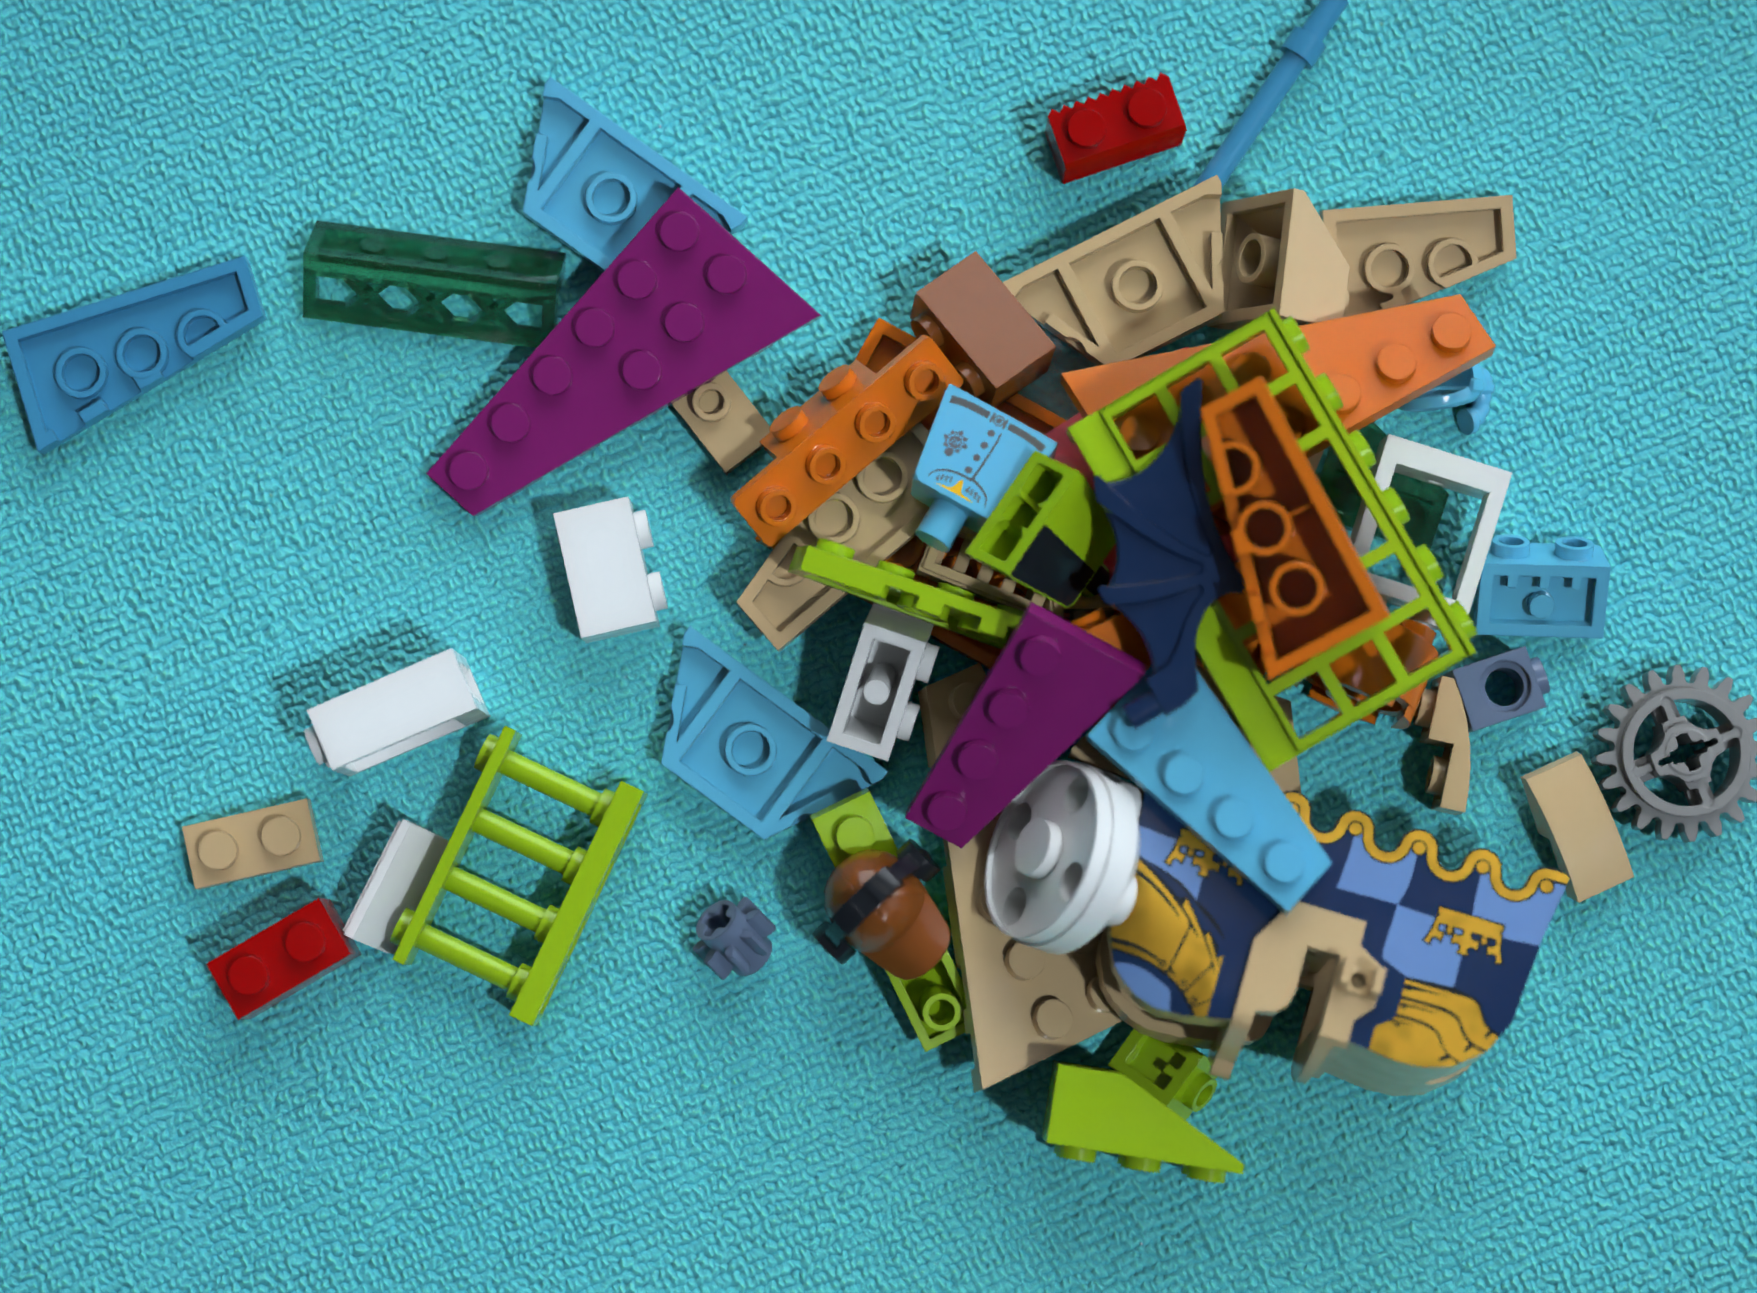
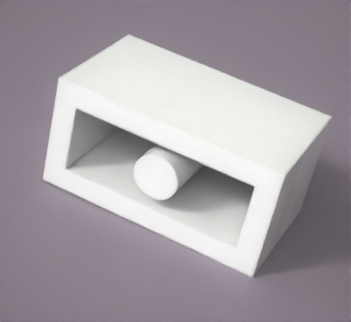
M627 496L553 513L581 639L585 643L660 627L657 611L668 609L660 571L649 574L647 571L643 549L654 547L646 510L634 512L632 502Z

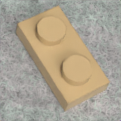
M307 798L182 827L194 887L197 890L324 862L311 799Z

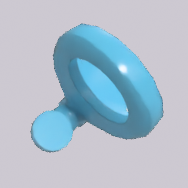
M1478 363L1398 409L1409 412L1435 411L1472 402L1470 407L1461 409L1458 412L1457 423L1464 434H1474L1479 430L1480 425L1485 422L1486 416L1490 412L1489 405L1492 393L1495 391L1493 377L1487 369L1482 368Z

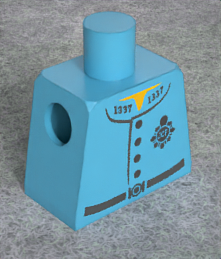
M950 383L943 395L912 479L911 495L916 500L929 506L915 534L920 540L934 549L949 552L964 526L976 533L980 531L1033 452L1036 450L1054 459L1058 442Z

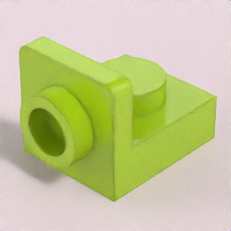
M1135 1029L1132 1030L1108 1064L1110 1068L1130 1078L1184 1120L1192 1112L1201 1110L1210 1101L1217 1087V1081L1215 1080L1217 1077L1209 1074L1211 1063L1197 1049L1191 1046L1166 1043L1141 1034Z

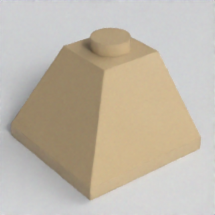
M1292 188L1222 203L1221 233H1223V259L1221 262L1222 281L1224 282V314L1222 318L1207 326L1217 329L1237 330L1272 308L1276 309L1281 320L1292 316L1298 326L1344 317L1349 305L1347 286L1350 266L1304 190Z

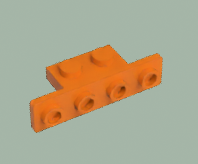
M921 335L877 373L871 371L858 360H855L850 365H842L835 368L822 379L818 386L819 391L800 407L794 406L785 410L775 418L770 425V433L759 441L773 458V461L731 496V504L767 546L775 545L939 406L950 383L960 388L963 385V378L934 340L927 335Z

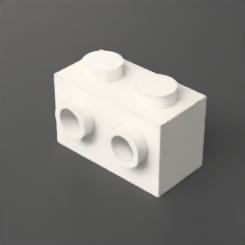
M873 603L863 625L827 738L828 742L885 761L889 760L897 738L909 742L921 706L909 702L916 680L928 683L940 646L928 643L933 624Z

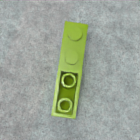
M868 788L810 815L835 868L847 857L868 849L887 851L897 857L896 852L898 848ZM948 950L935 967L918 978L904 980L886 971L925 1052L965 1033L962 1010L967 1008L963 981Z

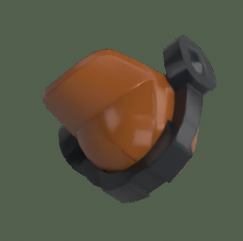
M909 838L897 850V857L887 851L873 849L860 851L843 860L829 876L824 889L825 912L832 924L824 921L813 932V935L822 945V948L842 965L856 953L855 949H857L895 977L910 980L929 972L947 951L950 943V928L921 882H929L941 869L927 850L921 848L914 840Z

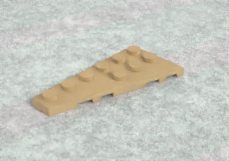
M980 663L932 683L918 691L927 761L930 768H932L986 677ZM1002 811L963 848L943 839L947 865L943 867L952 940L956 967L961 969L967 1008L962 1011L965 1032L971 1036L975 1068L971 1070L974 1093L990 1087L1123 1021L1107 1002L1099 985L1095 960L1101 932L1082 947L1072 952L1050 954L1020 944L1012 937L1002 933L992 921L986 904L984 874L990 841Z

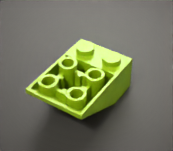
M1053 1060L1041 1137L1046 1143L1055 1144L1053 1153H1056L1057 1157L1095 1163L1097 1151L1118 1154L1117 1163L1121 1164V1167L1153 1173H1160L1161 1162L1164 1161L1182 1164L1181 1173L1186 1174L1187 1178L1215 1183H1225L1227 1172L1243 1174L1244 1164L1121 1072L1113 1069Z

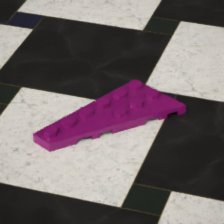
M678 187L426 474L472 516H479L543 479L545 475L595 449L609 438L627 428L633 427L697 390L700 386L716 379L715 377L750 357L756 356L782 338L802 327H806L823 316Z

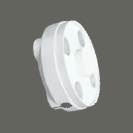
M1059 760L1051 763L1003 809L990 841L984 874L987 908L992 921L1002 933L1012 937L1020 944L1050 954H1065L1082 947L1106 926L1119 925L1125 921L1132 911L1137 895L1135 874L1140 855V826L1138 817L1142 804L1141 793L1138 787L1121 780L1110 772L1091 765Z

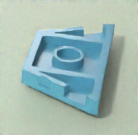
M549 77L544 84L541 120L538 134L536 133L531 178L527 184L523 213L526 218L602 272L608 268L678 187L732 235L745 227L748 222L747 216L556 80Z
M689 626L685 631L661 764L762 839L767 840L810 818V815L882 781L887 775L888 771L864 753L828 742L827 738L830 728L694 628Z

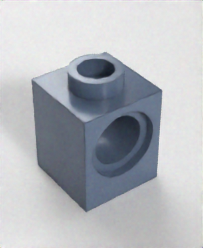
M1526 646L1451 670L1443 675L1455 679L1462 698L1469 733L1545 708L1546 704L1543 695L1550 692L1548 678L1542 662L1538 657L1530 658ZM1491 672L1505 673L1514 682L1515 696L1508 706L1497 705L1487 696L1485 683Z

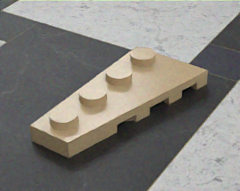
M921 422L917 423L780 539L736 601L741 610L778 652L782 651L848 594L788 572L796 547L805 545L816 547L818 538L830 540L855 550L852 560L876 568L879 560H888L916 536L915 531L929 509V506L916 500L911 495L912 479L930 433Z

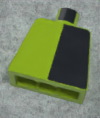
M1035 450L965 553L974 560L1022 586L1067 608L1074 605L1080 595L1084 597L1095 596L1098 594L1097 590L1100 585L1108 584L1110 572L1103 561L1116 544L1111 524L1103 508L1095 501V493L1085 477L1078 470Z

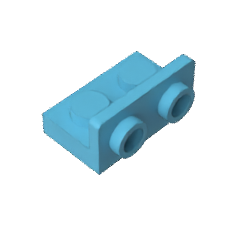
M1511 534L1494 536L1475 593L1473 624L1477 635L1603 639L1611 566L1602 547L1594 545L1589 539L1575 536L1560 537L1556 539L1555 543H1530L1525 537Z

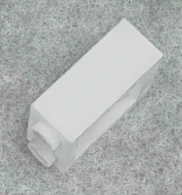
M1388 434L1380 441L1375 456L1377 464L1371 468V473L1382 491L1390 486L1393 473L1396 472L1482 500L1452 598L1445 597L1449 605L1459 601L1469 615L1512 472ZM1363 499L1350 536L1360 557L1369 553L1377 528V523ZM1369 573L1385 605L1389 603L1401 607L1419 597L1412 586ZM1426 608L1409 618L1431 629L1439 630Z
M450 648L308 709L307 712L313 726L304 729V733L311 752L319 765L325 763L332 771L353 776L490 717V714L466 658Z

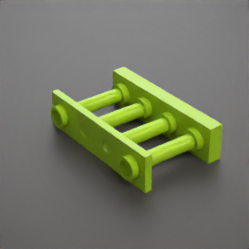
M504 725L499 737L489 734L483 743L474 764V768L482 772L416 911L409 908L403 911L393 930L390 943L398 946L392 960L402 965H412L420 949L506 990V998L515 1002L509 1015L528 1025L536 1026L545 1012L648 794L623 781H620L616 792L605 788L603 793H600L514 752L522 734ZM502 776L509 777L591 816L589 823L597 826L598 829L588 850L579 846L575 851L570 850L486 810ZM477 833L563 874L561 881L571 886L561 907L557 908L550 904L547 909L542 908L458 868L474 834ZM449 891L535 932L534 939L543 944L532 967L522 963L518 968L432 927L431 924L446 892Z

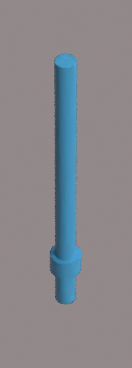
M1320 0L1302 28L1298 26L1293 28L1280 47L1283 56L1193 186L1215 175H1218L1222 187L1224 186L1303 69H1312L1325 50L1326 46L1323 40L1349 4L1347 0Z

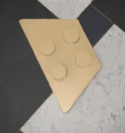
M1215 175L1004 281L1003 284L1038 324L1095 365L1100 366L1145 357L1222 318L1224 314V282L1222 281L1221 262L1223 259V233H1221L1220 215L1221 181L1218 175Z

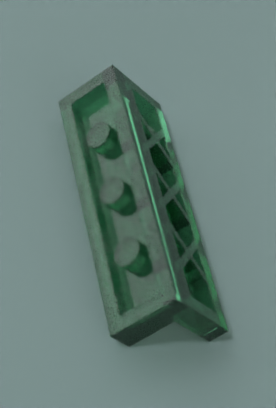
M316 221L303 252V318L537 348L557 325L558 296L565 276L566 253ZM320 277L343 279L357 294L346 302L319 299ZM388 286L405 287L419 303L409 310L392 308L379 293ZM452 294L467 295L482 310L471 318L457 317L443 305L442 301ZM515 302L543 305L541 327L519 325L504 310Z

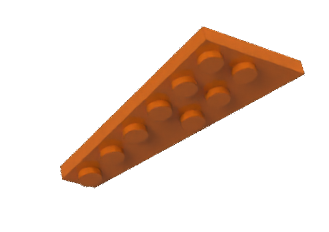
M1461 294L1299 326L1310 347V350L1302 355L1314 376L1316 377L1324 372L1337 390L1343 407L1335 412L1348 434L1356 429L1364 428L1491 357L1496 347ZM1265 333L1223 356L1224 361L1240 387L1260 376L1269 384L1288 373ZM1211 344L1061 373L1060 383L1084 419ZM1211 365L1168 388L1179 408L1181 391L1197 378L1203 381L1201 408L1227 394ZM1295 384L1274 396L1297 440L1320 427ZM1156 396L1113 420L1136 460L1166 444L1174 429ZM1205 436L1201 438L1202 448L1216 470L1209 440ZM1325 439L1304 451L1308 459L1331 445ZM1205 481V487H1206V493H1207V492L1210 491V488H1209V486L1207 485V483H1206V481ZM1224 499L1211 505V512L1224 506Z

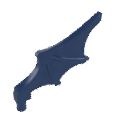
M1198 378L1181 391L1180 408L1173 432L1166 446L1150 465L1132 477L1120 481L1107 483L1099 475L1093 477L1095 501L1103 508L1111 524L1117 551L1112 579L1108 585H1100L1097 592L1104 604L1116 608L1134 625L1146 645L1152 664V675L1144 679L1150 691L1122 706L1123 711L1135 730L1162 714L1168 716L1184 707L1198 693L1196 637L1204 614L1215 600L1227 594H1242L1246 588L1243 576L1234 565L1223 545L1206 494L1202 463L1200 409L1203 381Z

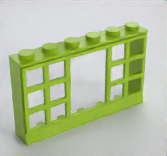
M1275 308L1069 426L1066 431L1071 443H1076L1094 473L1093 477L1099 475L1107 483L1132 477L1150 465L1166 444L1136 460L1113 420L1156 396L1173 427H1175L1179 407L1168 388L1211 365L1228 394L1240 386L1224 361L1223 356L1263 333L1266 334L1288 373L1268 384L1273 396L1295 384L1320 426L1298 439L1303 452L1325 439L1328 440L1387 540L1386 543L1360 557L1366 569L1395 554L1419 597L1391 612L1390 617L1310 658L1307 662L1269 684L1264 680L1242 642L1257 633L1254 620L1235 630L1218 599L1211 604L1198 628L1196 655L1203 667L1209 670L1227 701L1226 706L1237 725L1244 730L1268 772L1476 653L1469 639L1477 635L1476 628L1461 603L1455 601L1449 605L1436 584L1437 581L1444 578V575L1429 548L1424 543L1415 548L1402 525L1410 521V517L1401 499L1391 486L1382 491L1369 470L1370 467L1377 464V461L1365 438L1357 429L1348 434L1335 412L1343 407V403L1334 385L1324 372L1315 377L1302 354L1309 351L1310 347L1300 327L1292 316L1281 320ZM1204 421L1201 423V438L1207 436ZM1202 448L1204 479L1210 488V491L1206 494L1211 506L1224 498L1217 472ZM1426 608L1450 649L1407 673L1384 632ZM1372 640L1395 681L1353 705L1329 664ZM1317 672L1340 713L1298 737L1274 696Z

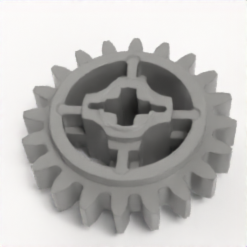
M1673 665L1668 668L1666 685L1663 684L1661 678L1654 670L1642 674V684L1645 692L1642 693L1631 684L1623 685L1619 690L1627 704V708L1616 704H1608L1602 709L1604 714L1615 723L1614 728H1601L1593 731L1592 736L1609 745L1608 752L1591 758L1592 764L1608 766L1611 769V774L1603 778L1598 783L1600 790L1618 788L1620 791V796L1612 804L1611 811L1616 813L1633 806L1636 812L1632 818L1631 828L1635 831L1643 829L1654 819L1656 822V840H1667L1672 834L1675 824L1678 826L1683 843L1696 840L1698 823L1701 824L1703 830L1710 837L1722 835L1720 814L1731 823H1741L1745 818L1737 801L1757 803V790L1751 787L1749 783L1751 779L1757 780V764L1755 762L1757 741L1753 738V733L1757 731V718L1747 720L1744 717V711L1749 708L1754 698L1750 694L1731 701L1728 695L1732 688L1733 679L1730 677L1721 679L1712 689L1709 688V672L1706 667L1697 668L1690 677L1689 683L1685 680V674L1681 665ZM1675 702L1691 704L1704 710L1720 726L1708 730L1696 727L1691 722H1688L1684 715L1680 716ZM1651 713L1655 722V726L1652 727L1654 734L1652 744L1645 754L1634 760L1633 750L1637 731L1644 719ZM1705 743L1703 748L1694 751V755L1686 759V764H1673V762L1663 765L1658 764L1661 759L1669 757V753L1676 750L1678 744H1690L1692 746ZM1729 748L1730 758L1727 774L1720 787L1713 794L1709 786L1712 764L1720 753ZM1653 778L1669 781L1676 786L1679 792H1684L1689 806L1675 805L1660 799L1643 782Z

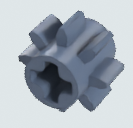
M744 897L737 906L729 900L718 901L708 907L700 916L696 926V933L701 941L693 946V951L722 980L726 979L732 970L739 976H748L760 970L768 961L772 952V943L767 936L776 930V926L748 897Z

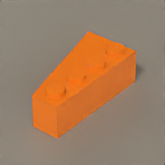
M1260 376L1200 408L1232 530L1235 549L1244 577L1268 680L1390 617L1387 606L1265 379Z

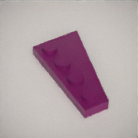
M1030 602L908 806L905 818L952 844L963 848L1145 675L1147 664L1039 605Z

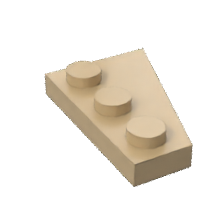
M1512 195L1319 211L1322 221L1350 266L1347 286L1349 305L1344 317L1407 305L1517 258Z

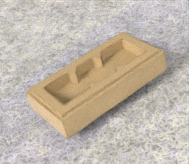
M725 371L715 377L716 379L700 386L697 390L671 405L724 473L728 475L763 448L759 441L770 433V426L729 373Z

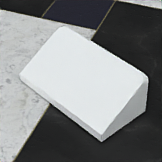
M405 819L398 821L343 928V931H345L344 935L385 953L393 954L398 948L397 945L390 943L393 930L406 908L416 911L448 844V840Z

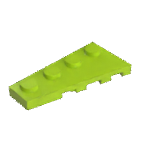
M818 538L816 547L810 545L796 547L788 572L1001 650L1024 614V611L1010 606L998 604L997 608L973 601L975 594L953 585L938 582L937 588L914 581L915 572L890 562L879 560L875 568L852 560L855 550L822 538Z

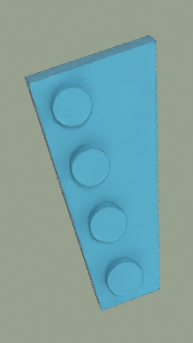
M1151 665L1145 672V675L1087 735V741L1287 916L1331 867L1332 861L1198 671L1199 691L1184 707L1168 716L1162 714L1136 730L1133 728L1122 706L1150 691L1144 679L1152 675Z

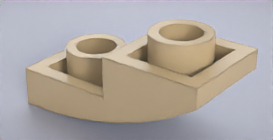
M1440 676L1433 680L1431 689L1425 688L1414 714L1413 725L1423 727L1419 742L1444 748L1442 757H1432L1427 772L1425 793L1434 795L1431 810L1458 815L1465 813L1469 792L1471 767L1470 739L1467 718L1455 679Z
M1575 751L1521 776L1537 831L1540 835L1550 840L1559 870L1564 871L1569 877L1565 888L1568 897L1580 903L1634 877L1611 812L1582 754Z

